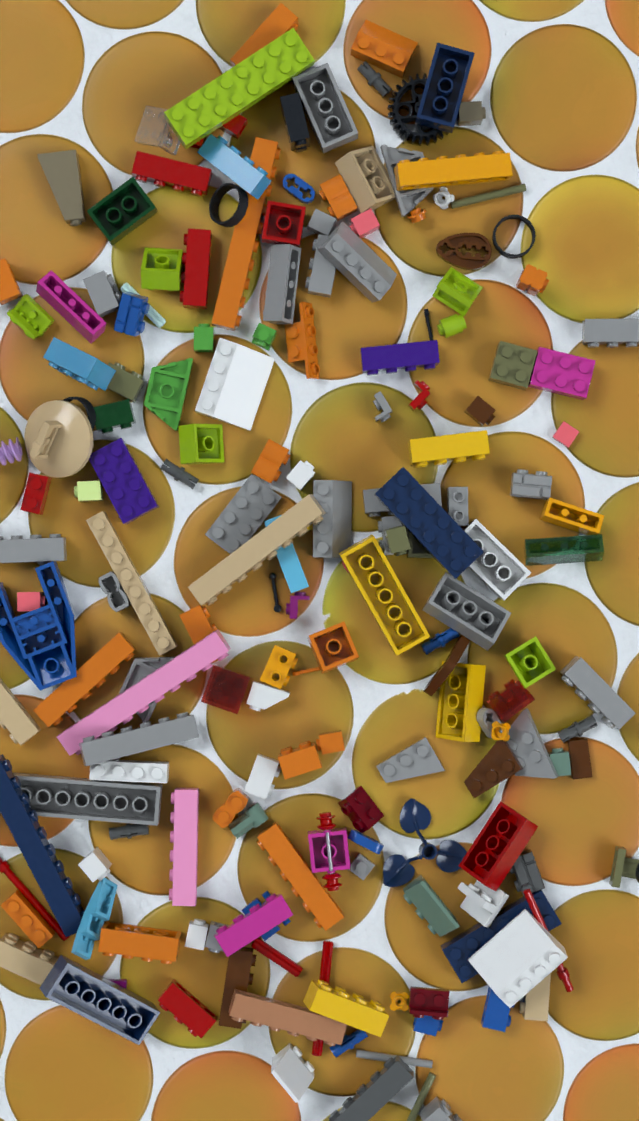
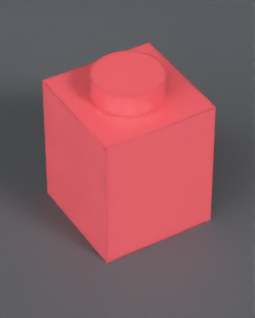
M371 208L351 218V225L349 226L360 239L380 228V224Z
M17 592V612L33 611L47 604L46 596H43V592Z

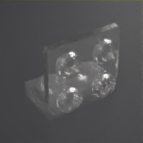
M146 106L134 141L139 144L160 147L169 154L176 155L180 140L164 118V112L168 109Z

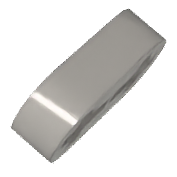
M481 708L477 712V722L485 735L492 739V723L494 721L501 723L493 709Z

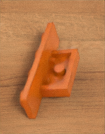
M300 302L301 322L285 324L288 362L305 361L306 378L319 379L320 367L317 358L318 347L315 338L314 309L312 303Z

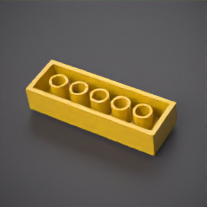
M373 535L338 553L396 656L430 637Z

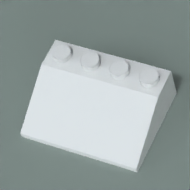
M219 338L195 408L196 413L251 431L275 358Z
M524 909L474 953L468 961L494 993L511 1008L564 962L568 956L565 948Z

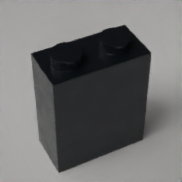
M299 92L280 97L281 110L291 151L303 152L307 150V147H310V136Z

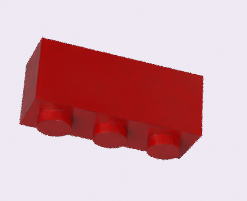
M175 979L158 998L159 1006L163 1010H169L174 1014V1019L180 1024L184 1023L188 1027V1031L195 1037L199 1036L202 1038L217 1021V1016Z

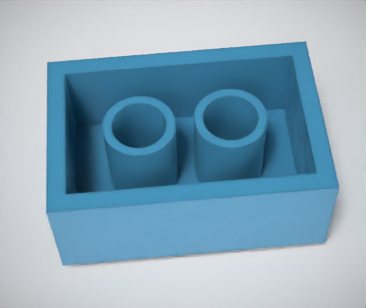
M55 337L43 358L49 361V366L96 391L98 388L105 391L116 370L99 359Z

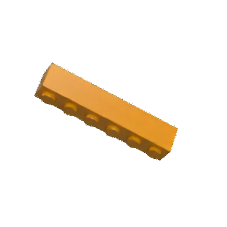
M495 151L490 155H485V153L481 152L469 157L466 154L456 155L455 158L440 156L436 160L420 158L415 162H410V160L406 159L399 161L394 167L397 191L506 181L513 176L510 153H504V151Z

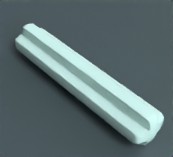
M127 282L120 288L122 292H132L140 295ZM150 305L146 316L158 328H161L166 323V320Z

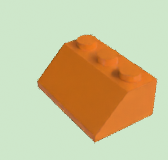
M365 20L354 40L350 55L403 78L418 42Z

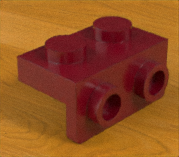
M362 786L357 787L346 798L338 802L341 811L349 817L354 828L360 833L369 830L384 817Z

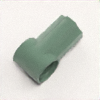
M257 802L228 826L233 835L238 839L253 827L260 826L269 818Z

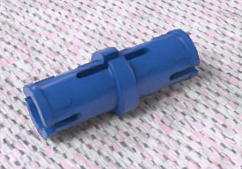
M449 628L440 634H435V637L420 645L424 653L428 655L439 647H445L446 643L460 635L457 631Z
M357 1029L350 1035L346 1034L344 1036L342 1045L336 1044L329 1048L335 1058H337L348 1049L352 1050L355 1048L354 1045L368 1037L365 1031Z

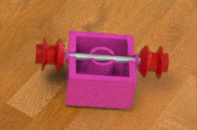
M331 812L319 813L320 816L316 817V819L320 820L317 828L321 830L308 831L312 873L327 871L328 873L322 877V879L327 881V884L323 887L327 888V891H336L342 886L341 883H338V879L342 876L335 871L350 869L346 827L334 828L336 824L332 823V818L335 815H331Z

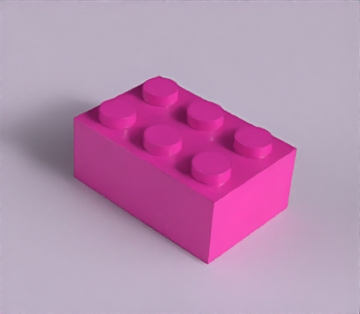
M539 347L528 387L584 400L587 398L595 360Z

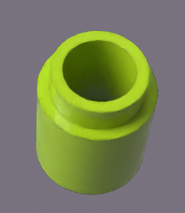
M454 314L439 320V325H437L440 336L444 335L445 338L461 333L463 329L467 328L462 314Z

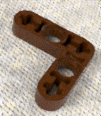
M463 635L459 637L446 661L428 682L423 691L429 696H432L453 671L470 642L468 638Z

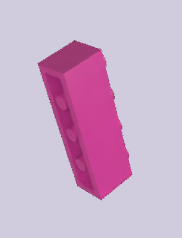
M52 270L37 282L36 292L89 343L94 342L104 333L106 322Z
M274 893L265 899L267 902L261 906L259 903L249 909L250 913L245 916L240 914L232 920L234 923L229 926L225 924L216 930L217 933L214 937L227 957L293 916L281 894L276 895Z

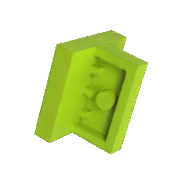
M451 267L437 285V289L432 296L465 316L483 287Z

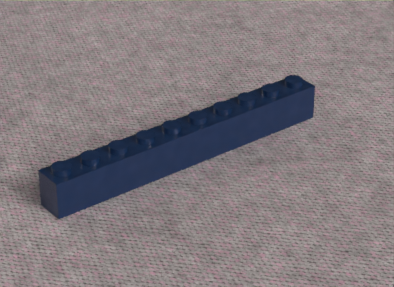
M2 754L0 755V812L65 937L77 933L85 912L81 906L80 896L78 893L75 894L70 877H66L63 863L57 859L53 844H49L46 838V830L40 826L36 811L31 809L27 794L21 790L20 780L17 776H14L10 761L5 759Z

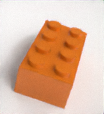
M106 921L101 928L98 952H103L105 956L119 954L122 955V958L126 959L141 957L143 961L151 962L153 959L161 960L160 962L163 964H172V962H176L179 954L182 932Z

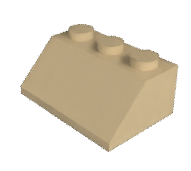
M373 146L350 151L335 162L360 213L370 208L374 210L396 199L390 177Z

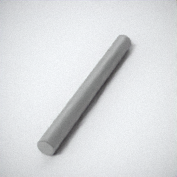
M364 1050L356 1051L357 1058L384 1062L391 1057L394 1059L397 1056ZM399 1056L407 1065L432 1068L433 1060Z

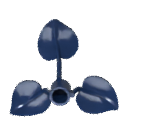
M409 799L401 809L399 816L400 826L406 833L416 831L422 844L419 846L418 856L406 860L402 855L395 854L385 860L383 865V884L388 887L404 885L413 878L415 869L409 864L411 861L422 859L423 857L431 860L436 857V864L442 871L455 872L461 869L459 864L467 853L454 840L442 841L439 845V851L433 844L428 843L419 830H424L429 826L431 822L430 811L425 805L415 799Z

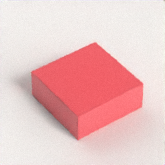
M563 421L552 438L569 448L579 431Z

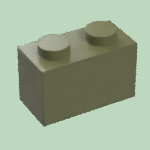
M109 362L108 366L116 370L107 388L135 403L145 384L144 380L141 379L143 376L134 371L132 373L125 371L126 367L117 362L114 365Z
M401 525L383 530L389 553H394L396 556L407 554L406 550L411 548L405 526Z

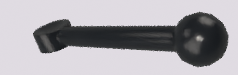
M424 309L429 340L432 341L433 335L428 309Z
M270 573L269 578L272 582L275 601L274 611L280 612L281 606L278 602L275 583L276 574Z

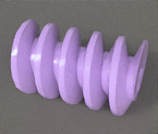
M16 437V443L9 439L8 445L1 441V464L6 465L7 460L11 464L14 463V457L20 462L23 452L19 438Z

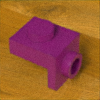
M294 592V596L290 595V603H286V615H290V619H297L298 600H310V596H306V592Z

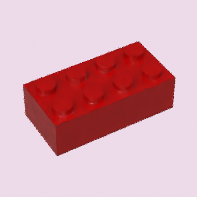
M500 801L460 862L459 867L485 886L497 891L538 826Z

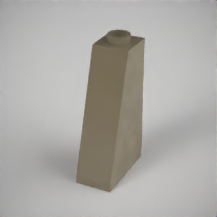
M68 150L38 154L39 162L64 220L70 226L82 225V222H86L77 151Z

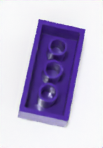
M122 438L91 453L89 461L123 524L126 525L159 507Z

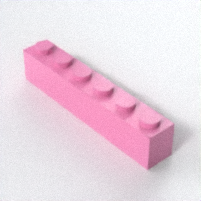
M175 788V792H171V804H174V812H171L170 821L174 823V831L170 832V843H174L173 850H170V862H173V869H170L169 881H173V889H169V900H172V906H196L199 788Z

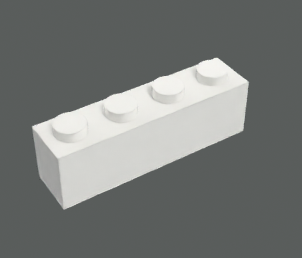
M113 759L90 765L89 780L167 783L169 781V762Z

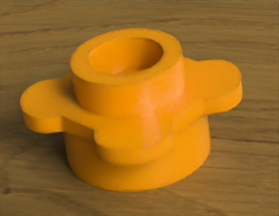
M494 721L491 731L492 739L508 741L510 739V724Z
M392 992L390 994V1009L392 1011L397 1009L407 1011L409 1008L407 1004L409 994L407 992Z

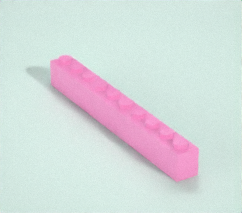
M217 629L57 736L58 740L69 756L74 753L79 755L81 753L79 743L83 742V738L94 736L97 739L101 737L102 733L114 732L118 729L116 725L121 722L126 724L133 719L132 715L137 711L141 714L149 708L148 704L153 701L157 703L165 698L164 694L169 690L173 693L181 687L180 683L184 680L187 682L191 681L197 676L195 673L201 669L203 672L213 666L212 662L216 659L221 661L229 655L227 652L231 649Z

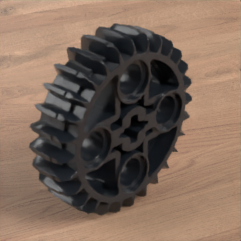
M424 73L423 79H420L419 74H416L415 80L409 76L408 83L404 79L402 80L403 87L398 84L396 85L398 92L392 91V96L395 98H389V103L393 104L387 107L388 110L392 111L388 113V118H393L390 120V125L396 124L393 131L400 130L398 136L401 137L404 134L405 142L412 138V145L415 143V140H418L419 146H421L422 141L425 140L428 146L430 139L435 144L437 136L442 140V133L448 135L449 132L435 130L431 127L429 132H423L420 128L422 125L415 123L416 133L404 125L405 123L416 121L423 94H417L415 89L418 87L424 89L427 81L426 73ZM411 90L412 101L400 103L403 95ZM401 109H405L409 112V114L407 116H401L399 114V111Z

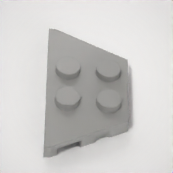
M381 145L380 148L401 217H405L434 187L397 191L394 167L401 160L408 159L410 162H415L420 158H424V155L420 151H408L405 148L397 149Z
M175 657L135 658L119 694ZM154 701L148 704L149 708L141 714L138 711L136 712L143 723L149 722L157 705Z
M527 708L520 713L509 729L510 739L507 743L523 767L522 770L515 773V776L557 778L558 774Z

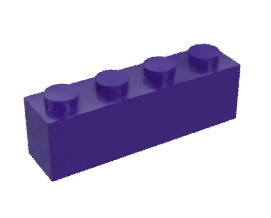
M437 340L364 347L360 349L362 372L367 373V376L378 375V371H386V374L397 373V369H405V372L416 371V367H424V370L435 369V366L440 363Z

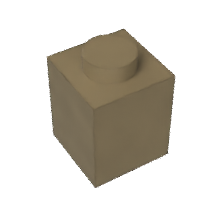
M482 101L461 102L458 111V126L481 125L482 120L486 118L485 107H482Z

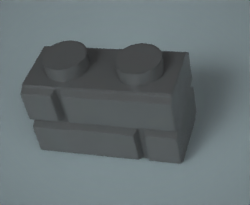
M526 850L521 852L510 869V873H515L517 879L514 881L517 892L521 891L523 894L524 890L530 889L533 893L544 889L545 886L532 851Z

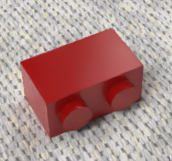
M29 472L20 510L43 515L52 478Z

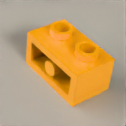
M275 644L260 681L278 689H281L282 685L286 687L291 677L287 675L289 669H294L298 658H295L296 653Z

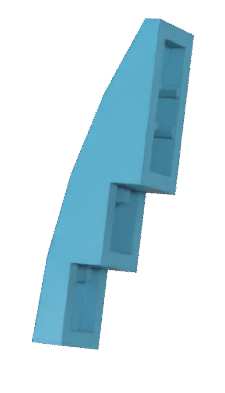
M281 515L264 521L265 526L267 527ZM293 543L285 549L283 547L278 549L277 558L290 592L294 593L309 587Z
M106 878L99 881L81 919L71 953L84 960L91 959L94 942L100 940L104 921L110 919L117 884Z

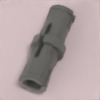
M367 61L358 67L357 70L369 81L368 84L373 86L383 98L386 96V93L389 94L392 88L385 83L379 72L376 73Z
M168 459L164 461L160 468L173 476L174 480L181 481L191 489H194L195 484L199 481L198 478L186 472L185 468L176 466Z
M593 715L582 721L573 722L571 726L558 731V734L564 743L573 737L582 736L584 732L598 725Z
M128 823L126 826L109 828L110 840L119 838L132 839L133 836L149 834L148 825L143 824L131 825Z

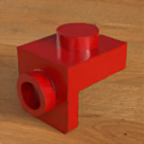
M416 380L414 382V386L421 393L408 405L413 411L416 408L421 410L427 403L425 399L431 394L428 391L430 387L424 381L419 382Z

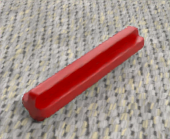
M260 938L252 942L251 946L295 977H298L302 972L303 968Z

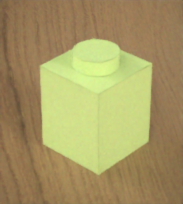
M78 481L77 486H74L75 498L78 497L80 502L103 501V485L101 481Z

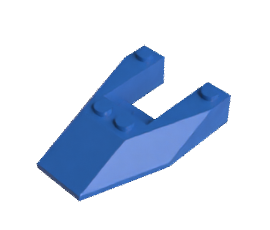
M55 561L35 568L48 605L28 613L15 616L3 582H0L1 644L40 691L77 677L74 613L63 578Z

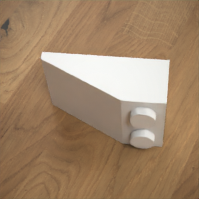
M289 1043L272 1057L271 1073L295 1103H297L313 1081L315 1068L309 1061L305 1062L301 1057L303 1054L297 1046L293 1047Z

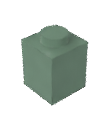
M553 748L552 752H548L558 776L571 775L569 752L563 748Z

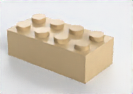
M5 933L0 939V967L42 985L59 957L55 956V953L49 949H38L31 941L24 942L20 940V937L16 934Z

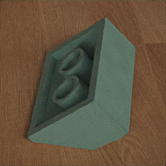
M419 875L403 888L405 893L403 897L409 904L413 903L416 906L415 912L422 920L425 918L428 921L427 927L434 935L437 933L442 937L460 926L456 917L422 875Z

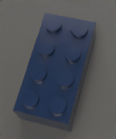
M437 43L417 113L416 124L453 133L475 53Z

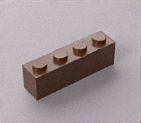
M242 947L229 956L219 1026L241 1029L242 1023L246 1024V1020H243V1022L233 1020L232 1016H229L228 1010L234 989L247 992L248 985H252L254 974L250 973L251 966H255L257 956L253 954L254 948Z

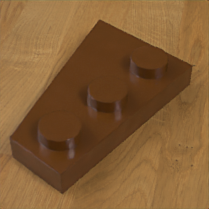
M497 740L464 783L473 798H476L519 772L523 767L507 741Z

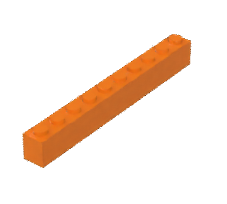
M256 137L251 155V160L254 162L253 167L257 169L260 166L268 173L266 177L271 180L276 175L277 167H274L275 160L280 158L281 149L278 148L279 145L276 141ZM270 184L259 199H256L246 191L248 195V208L243 219L234 226L212 319V326L235 331V328L240 326L242 316L239 315L240 308H244L246 297H243L244 290H248L250 285L248 273L253 271L255 260H252L253 252L257 253L259 241L256 240L258 234H261L264 223L261 222L262 215L265 216L266 198L271 196L272 186Z

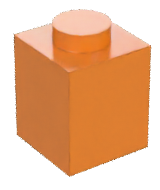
M341 730L319 734V739H316L317 750H321L322 755L345 751Z

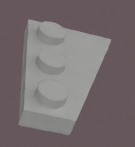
M426 737L376 765L385 783L445 771Z

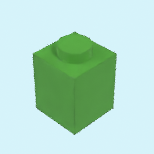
M198 324V327H194L195 352H214V328L210 327V324Z

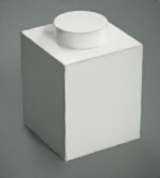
M300 460L287 475L286 479L301 491L315 475L313 471L315 467L308 461L303 463Z
M190 920L185 947L204 950L209 924H206L205 920Z

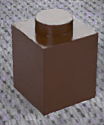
M479 396L465 410V413L481 426L485 423L489 425L495 418L493 415L495 409Z

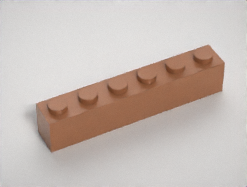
M234 989L228 1010L229 1016H232V1019L235 1021H251L250 1024L261 1027L266 1025L273 1031L279 1032L280 1029L288 1031L287 1033L292 1036H299L301 1034L311 1041H317V1039L324 1040V1043L330 1046L342 1045L347 1027L344 1023L309 1011L306 1007Z

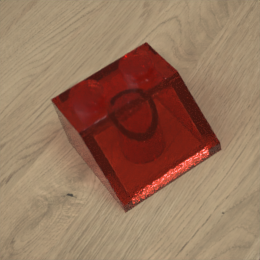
M514 679L509 680L504 684L505 688L502 691L496 690L488 696L490 700L487 703L504 723L535 700L526 688L524 689L519 679L515 681Z

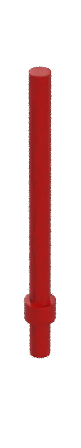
M0 857L1 874L4 873L63 941L68 939L69 936L65 937L57 921L9 868L8 862L6 860L3 861Z
M524 890L523 894L534 918L548 931L531 890ZM561 963L557 967L556 973L559 980H562L566 991L571 992L574 988L569 979L570 974L568 969Z

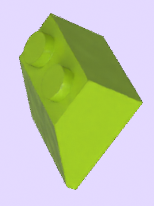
M145 247L141 265V289L180 291L183 250Z
M188 424L178 426L181 464L225 462L222 424Z
M536 636L504 655L524 689L556 670Z

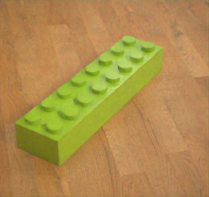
M292 28L165 111L164 118L186 150L290 82L293 77L311 68L315 60L295 29Z

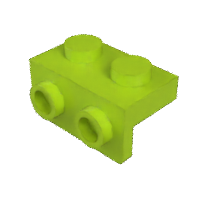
M28 294L23 295L16 306L7 312L11 321L19 325L24 330L25 335L33 340L42 337L55 321Z

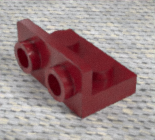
M411 986L409 1014H413L412 1016L416 1018H424V1015L432 1016L433 1019L443 1020L449 1014L450 991Z

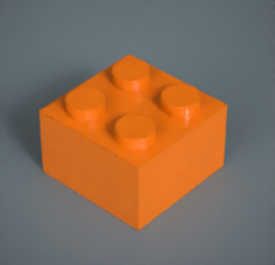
M345 622L309 635L307 638L322 674L359 658Z
M310 740L300 743L299 747L292 749V746L281 749V753L278 754V760L285 780L322 768L315 742L311 743Z

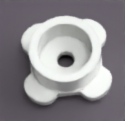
M442 186L440 191L433 195V200L441 209H447L448 204L453 202L455 197L447 191L445 186Z

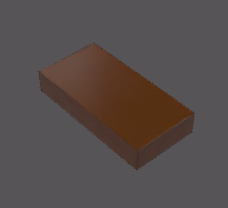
M588 739L568 741L573 780L593 777Z

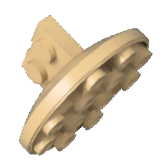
M63 400L43 403L33 411L26 424L24 440L27 454L33 465L45 475L56 478L68 477L79 472L88 462L94 445L93 432L87 416L76 405Z

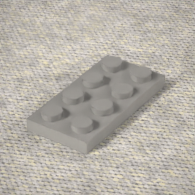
M251 474L205 535L231 554L251 539L282 497Z

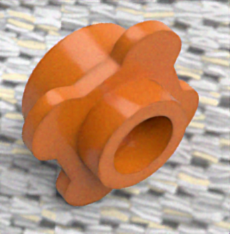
M420 207L413 209L407 218L411 219L412 223L419 222L426 218L425 213L427 211L425 209L421 210Z

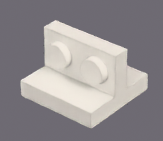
M478 880L475 884L470 883L467 885L461 882L458 886V889L466 895L460 907L483 926L489 928L509 895L500 888L494 891Z

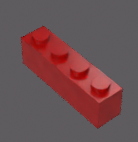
M137 151L131 174L138 182L146 183V181L154 182V185L164 188L167 185L171 186L175 191L183 192L187 190L191 191V194L194 196L202 197V194L207 195L212 170Z
M188 228V234H184V245H187L186 253H183L182 264H185V272L181 273V283H184V291H180V302H183L184 308L207 309L212 241L211 230Z

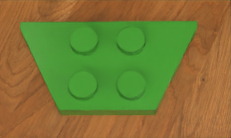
M193 358L152 367L144 406L175 431H178Z

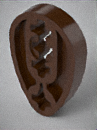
M460 233L439 241L436 253L445 262L455 267L474 271L483 268L488 263L492 248L488 239L479 233ZM443 244H446L447 248L451 249L446 254L439 250V247H443ZM462 246H465L466 250H471L472 247H475L476 251L485 248L484 250L488 254L481 257L480 253L471 256L470 252H466L465 256H463L458 249H461Z

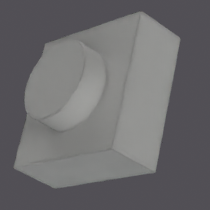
M359 853L350 864L349 870L364 880L375 864Z

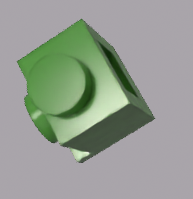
M259 323L253 334L252 343L269 351L277 331Z

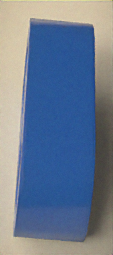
M287 174L283 178V188L300 202L309 204L314 200L315 191L312 186L297 175ZM292 179H294V183L296 186H298V188H295L292 185L288 187L287 180L291 181ZM300 189H302L304 192H307L309 190L311 197H306L304 199L303 193L300 191Z
M351 829L347 837L351 841L377 854H380L384 847L382 843L354 829Z

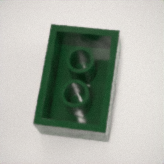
M134 177L127 180L87 210L89 216L112 246L158 212Z

